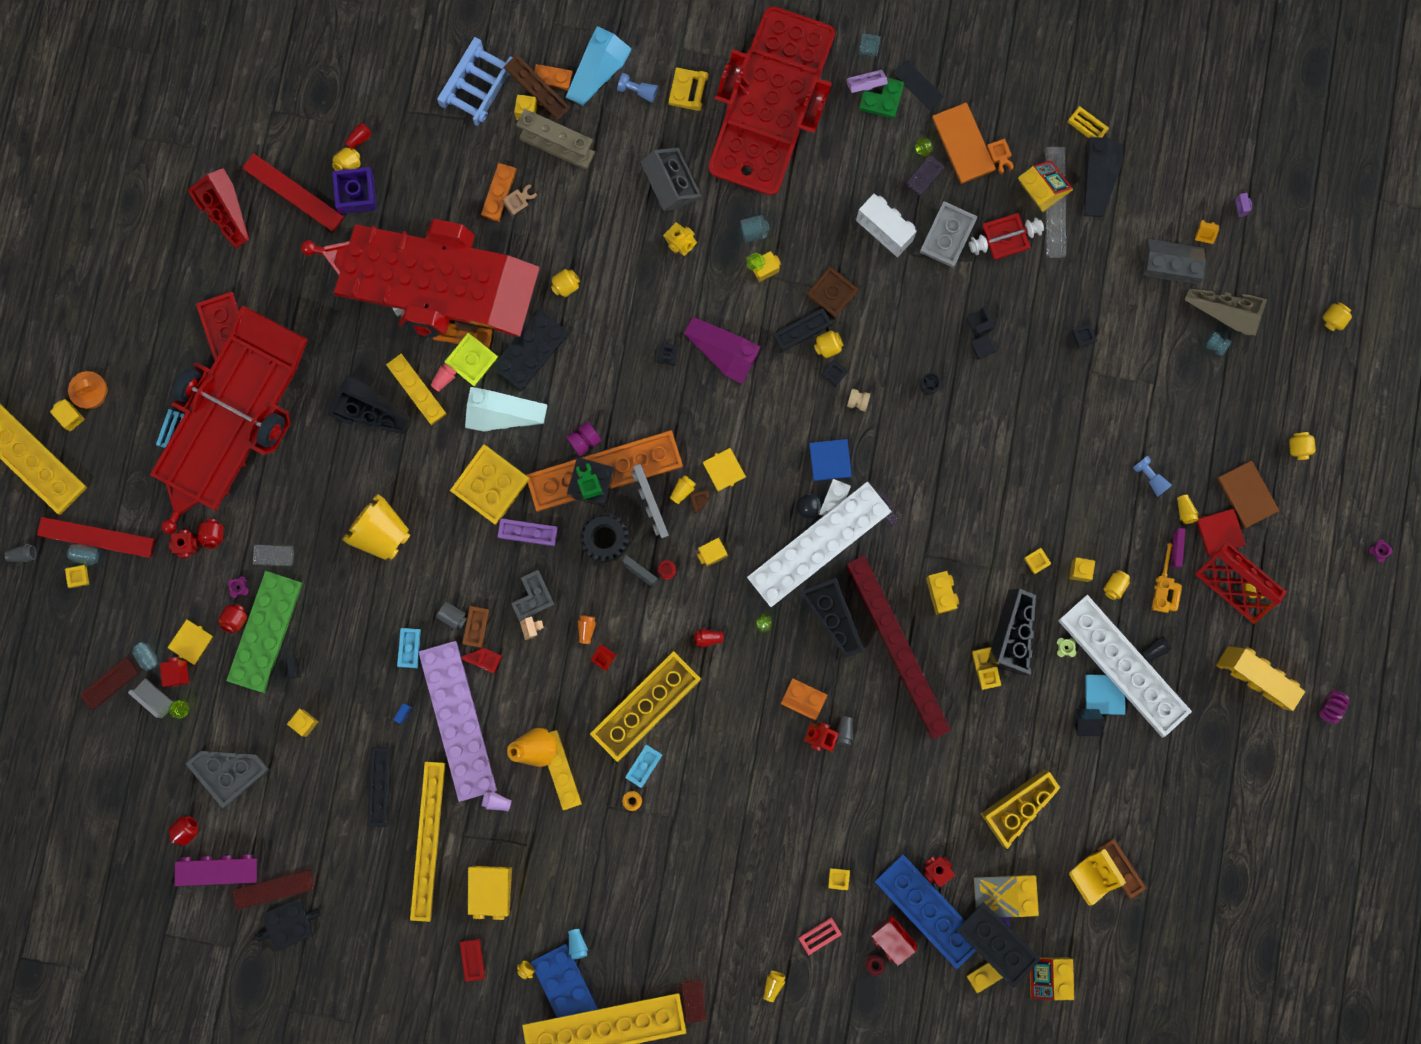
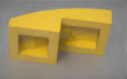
M991 647L972 651L982 690L1001 686L997 666L987 663Z

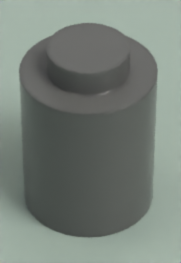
M448 602L443 604L436 616L437 619L455 630L458 628L462 629L467 622V618H465L466 613Z

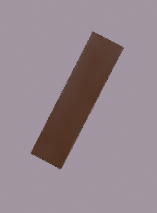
M518 54L503 67L531 97H536L537 103L556 122L570 109Z

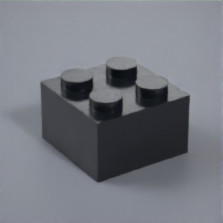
M577 457L567 496L605 507L615 468ZM588 463L591 466V475L596 474L602 494L583 499L577 482L581 478L577 475L576 467L579 466L580 471L585 472L587 471L586 464Z

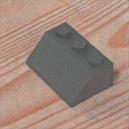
M679 148L653 150L640 161L663 211L678 209L702 197Z
M1147 239L1142 276L1198 285L1204 278L1206 264L1204 248Z

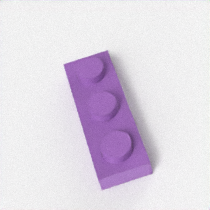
M500 518L498 538L555 547L558 527Z

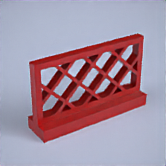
M1227 541L1195 573L1197 577L1253 624L1257 623L1275 605L1277 606L1281 603L1287 593L1286 590ZM1218 557L1221 558L1226 566H1216V559ZM1213 570L1214 577H1207L1203 571ZM1217 570L1226 571L1227 578H1218ZM1231 571H1236L1240 574L1241 579L1231 578ZM1219 582L1228 583L1229 590L1220 588ZM1232 583H1241L1242 591L1233 590ZM1246 584L1253 585L1256 588V592L1246 591ZM1234 595H1243L1244 602H1237L1234 599ZM1247 596H1257V603H1248ZM1261 596L1267 597L1272 602L1270 604H1261ZM1249 608H1258L1259 614L1255 617L1249 612Z

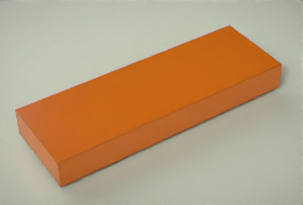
M449 323L446 335L439 333L437 337H433V340L459 344L467 333H470L487 348H490L492 329L479 327L477 332L473 333L458 330L455 323Z

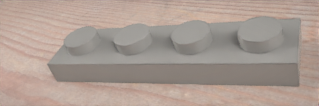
M637 464L633 466L634 470L631 473L634 481H639L641 488L638 491L642 500L646 499L648 503L645 509L649 518L653 517L655 524L652 525L656 536L660 534L661 538L669 536L642 466Z

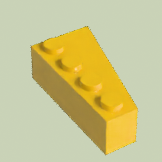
M1228 646L1216 664L1217 667L1231 670V676L1245 682L1248 681V687L1258 692L1263 691L1262 696L1279 707L1294 711L1305 693L1300 688L1298 682L1293 679H1287L1283 671L1272 668L1268 660L1258 658L1255 655L1256 652L1249 647L1238 648Z
M1042 770L986 809L981 815L1001 845L1008 849L1014 839L1024 831L1023 829L1037 816L1036 814L1050 801L1060 787L1049 771Z

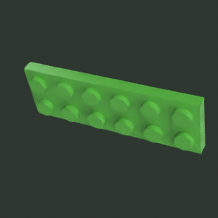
M265 571L226 681L265 693L303 583Z

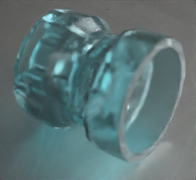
M1215 331L1206 343L1205 348L1216 350V354L1222 357L1232 341L1228 338L1222 339L1220 334Z

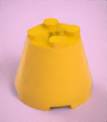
M377 494L373 498L375 503H369L351 525L349 529L350 535L345 534L342 540L348 545L384 560L387 558L392 560L399 551L396 549L400 543L404 544L410 537L409 529L387 501Z

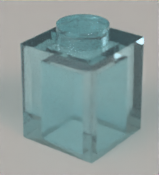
M763 215L740 220L745 243L767 238V231H770L768 221L763 219Z

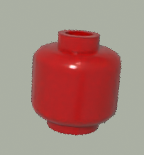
M207 519L198 526V542L202 547L207 549L217 548L223 542V526L215 519Z
M238 604L225 606L218 618L219 627L231 634L239 632L247 620V615L244 612L245 609Z
M189 816L179 817L168 830L171 842L175 845H188L198 834V823Z

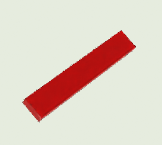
M254 153L243 166L244 171L334 233L344 220V216Z
M41 517L37 533L39 537L147 558L152 557L155 539L44 517Z

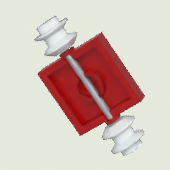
M1019 213L984 223L982 228L985 237L979 235L977 240L972 237L969 247L972 253L975 252L978 255L980 250L986 253L989 246L995 261L1029 250L1031 247L1026 234L1031 238L1034 237V233H1038L1041 236L1044 226L1042 221L1035 217L1032 223L1026 220L1025 227H1023Z

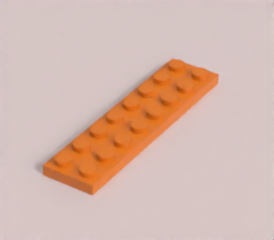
M672 430L582 458L615 468L610 490L634 483L631 471L634 470L633 466L641 464L646 479L683 468ZM576 460L526 475L530 478L528 485L537 512L576 500L567 496Z

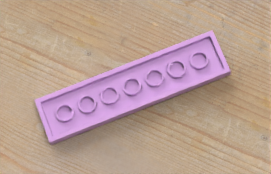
M457 641L419 651L459 802L484 795L485 791H497Z

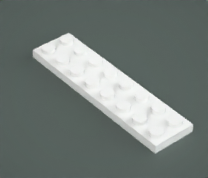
M866 482L747 578L769 606L772 607L892 511L872 486Z
M1088 595L1058 620L1162 738L1168 735L1192 712Z

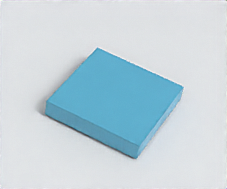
M1085 675V709H1099L1101 714L1125 715V695L1107 675Z

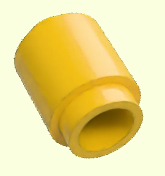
M1120 570L1113 573L1104 587L1105 595L1112 600L1120 599L1130 584V576Z

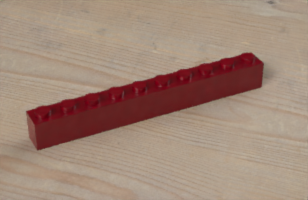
M865 555L848 563L846 568L930 739H935L951 731Z

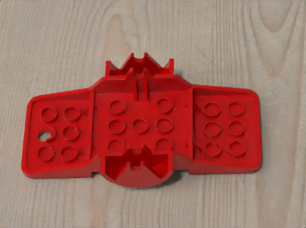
M772 6L765 10L747 54L732 49L729 63L725 65L724 73L721 76L718 94L714 98L715 100L727 103L728 107L709 163L711 175L766 195L778 193L800 130L803 129L815 133L832 83L820 79L835 36V30L832 26ZM744 166H749L752 169V173L748 176L743 175L741 169Z

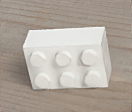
M873 194L858 211L856 221L896 257H899L913 242L916 234L915 226L910 221H905L901 218V214L895 208L891 209L883 197Z

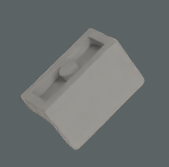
M146 678L135 690L130 689L128 692L156 718H163L176 704Z

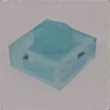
M862 33L859 54L877 57L881 36Z

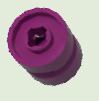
M588 421L579 426L578 432L572 431L566 436V439L579 456L589 451V446L594 447L602 441Z

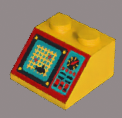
M1052 161L1035 165L1018 177L1023 188L1042 212L1073 190Z
M1069 957L1040 958L1041 960L1030 971L1031 998L1074 1000L1073 959Z

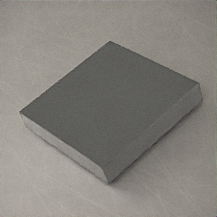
M626 555L623 559L624 567L655 588L659 583L658 578Z

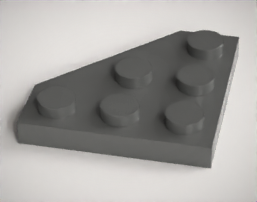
M200 751L186 763L188 768L222 809L227 807L270 770L258 755Z

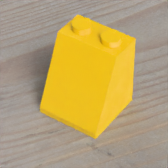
M468 867V915H473V919H485V915L493 916L492 919L504 920V916H509L512 867Z

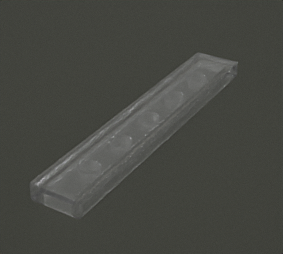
M1046 147L1045 162L1052 161L1065 178V147ZM1066 196L1046 210V258L1066 257Z

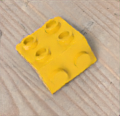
M1106 849L1087 856L1069 872L1071 879L1089 906L1094 905L1109 891L1119 888L1126 883Z

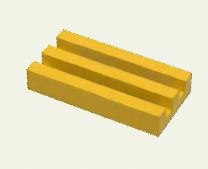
M1080 106L1068 120L1070 125L1088 138L1103 137L1109 129ZM1078 113H1080L1082 116H1084L1086 119H1088L1090 122H1092L1094 125L1100 128L1102 132L1093 127L1092 124H1090L1088 121H1085L1083 118H1081L1078 115Z

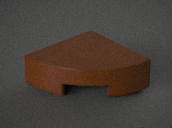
M709 490L690 494L694 513L701 511L706 506L709 499Z

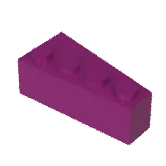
M252 854L240 855V859H232V855H224L216 860H212V856H201L200 860H191V857H179V861H175V886L257 883V858H252Z

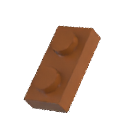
M470 606L463 645L483 647L489 609Z

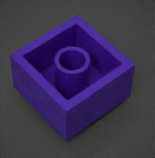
M370 167L332 171L335 206L339 214L377 210L374 174Z

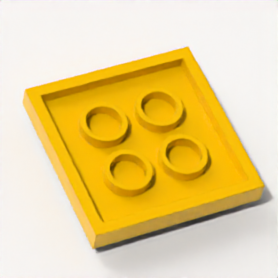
M483 444L450 491L497 525L500 518L503 517L530 478Z

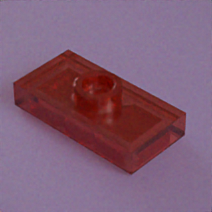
M702 980L682 982L686 1023L706 1021Z

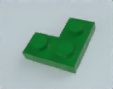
M887 78L888 84L884 85L882 95L864 90L859 110L895 119L904 82Z

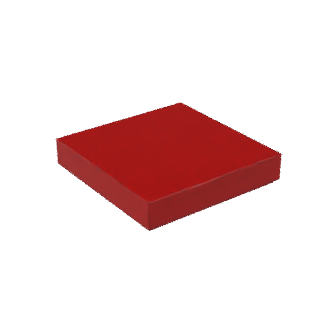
M1234 509L1200 518L1196 521L1207 556L1214 555L1226 541L1234 548L1246 545Z

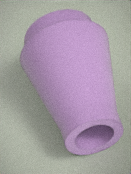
M485 791L481 806L486 807L485 809L509 811L512 800L493 791Z

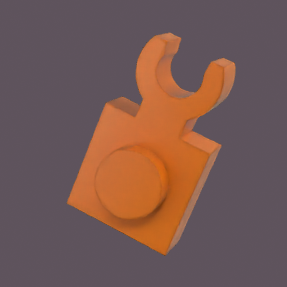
M1002 139L988 144L987 149L993 163H999V173L1001 175L1004 173L1003 166H1008L1009 170L1012 171L1014 168L1013 163L1008 160L1012 155L1006 140Z

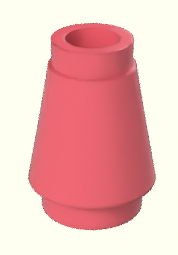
M445 363L443 366H440L430 385L440 392L441 389L455 378L457 372Z

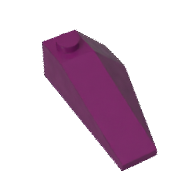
M692 317L684 332L725 376L743 384L760 352V346L695 317Z

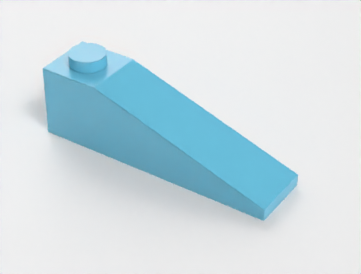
M597 26L568 90L566 99L583 106L598 92V89L605 82L611 79V76L617 70L624 66L631 48L615 34Z

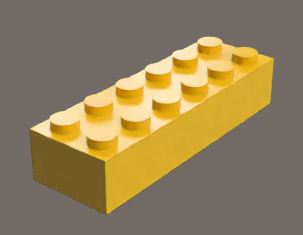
M673 651L590 735L619 762L701 681V678Z

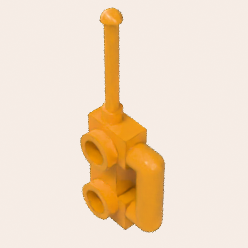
M1172 543L1167 544L1168 548L1162 576H1158L1155 580L1157 583L1154 586L1153 611L1169 613V610L1177 611L1179 607L1182 585L1175 583L1173 578L1167 577ZM1169 590H1173L1171 603L1167 601Z

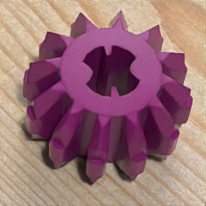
M1330 691L1321 705L1320 717L1327 722L1338 723L1348 708L1349 697L1341 691Z

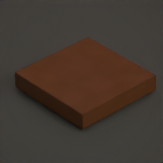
M830 266L807 292L806 296L835 319L858 293L859 289Z

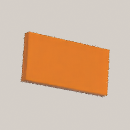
M967 102L932 116L960 184L996 170Z

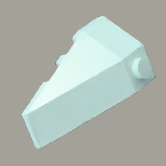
M471 387L467 402L465 428L485 432L517 426L544 424L548 405Z

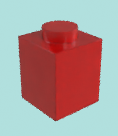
M179 657L168 658L165 663H160L162 687L189 684L186 661L179 660Z

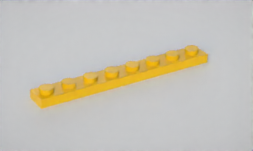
M425 762L410 916L412 921L431 922L445 763Z

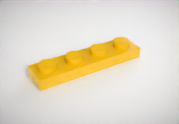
M402 354L386 364L431 426L447 415Z
M555 730L549 733L556 739L557 754L548 767L564 811L581 805L582 802L558 731Z

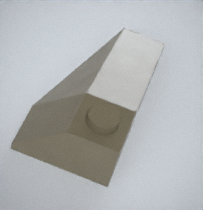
M1189 289L1185 298L1187 302L1236 331L1242 332L1245 335L1255 336L1267 299L1242 294L1241 297H1233L1231 293L1227 292L1222 295H1215L1213 291Z

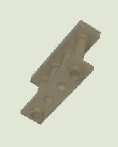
M527 109L523 110L516 124L517 127L523 129L519 137L521 141L588 170L595 156V151L589 149L593 139Z

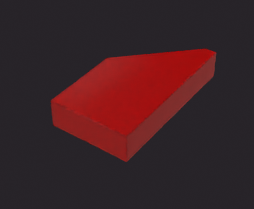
M482 648L462 656L461 659L491 673H495L502 656Z

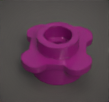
M1382 539L1377 540V544L1369 548V553L1373 554L1378 562H1384L1385 557L1393 552L1392 548Z
M245 577L228 581L231 597L236 598L238 595H247L249 593Z

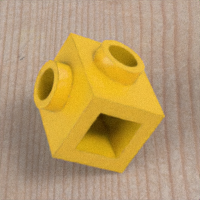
M677 222L663 235L669 244V248L674 253L679 252L683 256L692 250L697 243L693 237L694 232L688 227H682Z

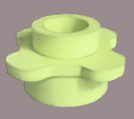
M1059 638L1057 640L1059 645L1057 655L1059 657L1064 655L1074 657L1076 655V640L1074 638L1066 640Z

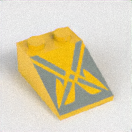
M1035 875L974 878L976 908L982 902H985L999 917L1039 916Z

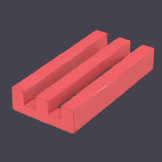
M831 917L801 935L798 939L807 954L810 955L842 934ZM831 923L832 926L809 941H804V939ZM835 930L836 933L811 949L808 948L810 944Z

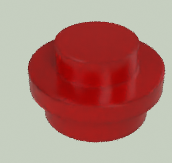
M664 560L659 563L657 573L662 579H671L676 574V566L673 562Z

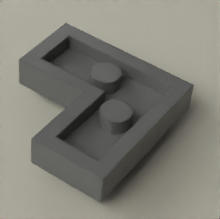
M539 570L521 577L528 596L511 603L519 621L555 605Z

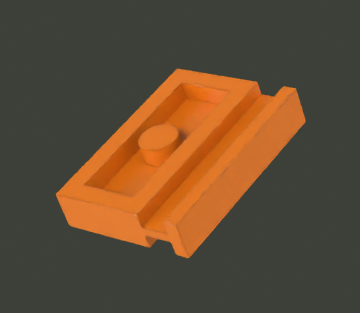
M792 679L781 705L816 721L828 695Z

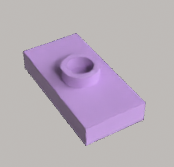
M882 70L846 79L852 93L861 90H871L873 87L888 84L887 77Z

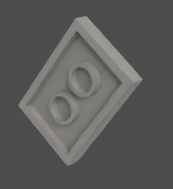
M943 201L920 253L954 268L978 216Z

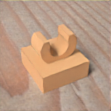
M532 617L520 621L525 640L537 636L536 631L544 628L542 620L533 622Z

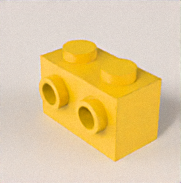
M947 571L929 575L926 581L936 615L956 610L959 600L957 594H953L951 586H954L952 576L948 575Z

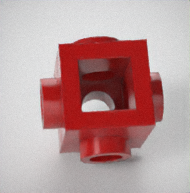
M178 530L177 534H171L172 539L169 540V549L173 554L177 555L178 558H190V555H197V549L199 548L197 535L189 533V530Z
M819 722L818 725L810 723L804 741L811 744L810 748L821 752L823 748L833 751L839 733L829 729L830 725Z
M933 855L925 861L926 866L923 868L926 872L924 876L930 883L934 881L938 887H941L955 876L950 869L952 864L946 857L942 859L941 856L935 857ZM937 867H940L939 873H936Z

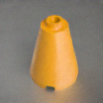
M534 728L508 746V757L514 762L536 767L549 765L557 754L556 739L554 736H551L547 729Z

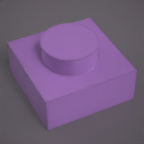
M1247 193L1239 194L1235 199L1238 216L1244 217L1251 211L1252 201L1248 198Z

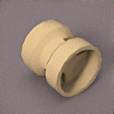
M852 389L847 407H857L860 411L866 412L870 393H859L858 390Z

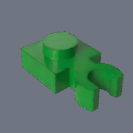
M588 463L586 464L587 471L581 472L579 466L576 467L577 475L581 478L577 482L583 499L602 494L596 474L591 475V466Z

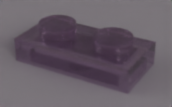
M930 155L906 183V186L921 197L945 166Z

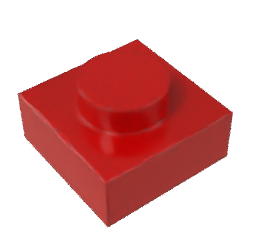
M601 644L592 656L591 661L604 671H607L617 655Z

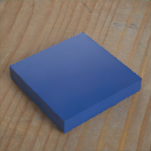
M847 439L809 443L813 481L852 477Z

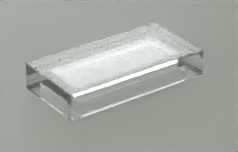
M254 545L253 564L293 566L294 547Z

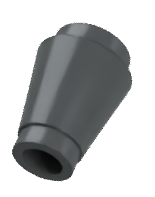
M29 544L5 551L7 562L30 563L36 559L37 555L35 547Z
M841 717L836 731L839 735L835 744L841 746L851 745V742H853V718Z

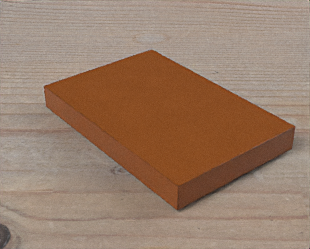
M1252 461L1217 478L1244 529L1279 512L1276 503Z

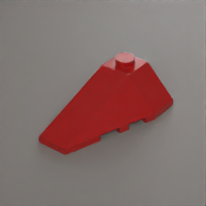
M224 168L205 175L188 189L197 207L201 211L205 210L210 216L209 220L212 223L216 222L219 225L221 233L235 248L240 247L249 240L234 186Z

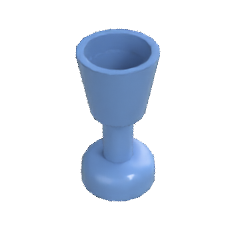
M622 73L617 91L624 92L628 88L638 92L637 94L647 101L654 102L658 85L647 83L639 85L629 81L628 74Z
M1146 456L1133 469L1136 472L1143 470L1150 479L1149 484L1158 497L1170 488L1172 484L1160 474L1156 475L1148 466L1151 463V459L1149 456Z

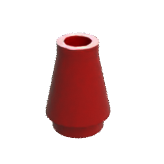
M361 122L355 126L344 142L351 149H354L368 140L372 132Z
M700 628V630L695 631V645L702 648L723 643V632Z

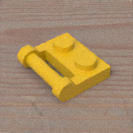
M676 67L669 105L700 111L702 109L701 100L705 81L708 80L709 74L703 71L697 72ZM693 79H696L698 83L694 101H689Z

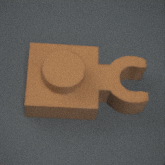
M531 185L525 186L522 189V193L517 189L501 200L512 216L528 205L526 200H532L537 196L536 193L533 195L527 194V190Z

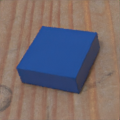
M403 703L394 721L403 724L412 707Z

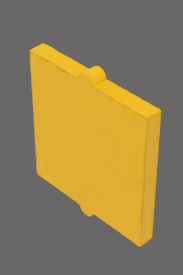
M731 448L719 454L715 453V456L703 462L718 492L728 486L732 487L734 483L746 478Z
M186 619L168 648L178 654L179 658H184L195 665L214 636L204 631L202 626H197Z

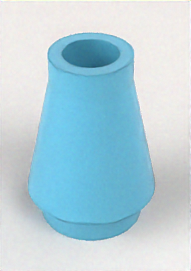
M580 929L568 931L569 955H571L572 960L586 957L588 949Z

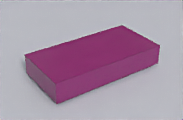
M1178 528L1173 531L1171 568L1179 569L1183 566L1184 528Z

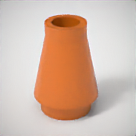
M580 615V619L577 620L579 643L590 644L597 622H595V617Z

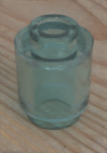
M72 544L68 550V559L74 563L93 566L94 563L98 562L99 552H97L95 547Z
M141 642L133 647L132 655L140 668L144 669L145 672L159 665L158 657L149 643L144 644V642Z

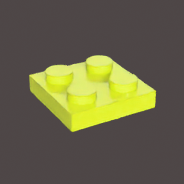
M467 333L446 359L445 363L473 386H476L497 360L498 356L473 335Z

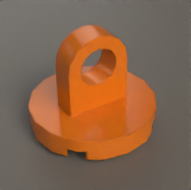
M89 371L81 372L74 376L68 387L71 401L76 406L88 410L100 406L105 401L108 392L105 380L100 375Z

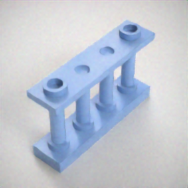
M474 37L437 98L439 106L446 109L448 105L453 104L474 116V124L479 126L480 122L483 123L485 121L489 107L510 75L503 67L513 57L510 56L507 62L485 52L481 40ZM481 57L501 68L502 70L498 77L495 78L475 67L474 61L476 58ZM467 73H472L491 83L492 87L488 94L465 82L464 78ZM462 88L484 101L479 109H476L456 98V91Z

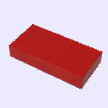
M480 939L460 942L465 982L485 979Z

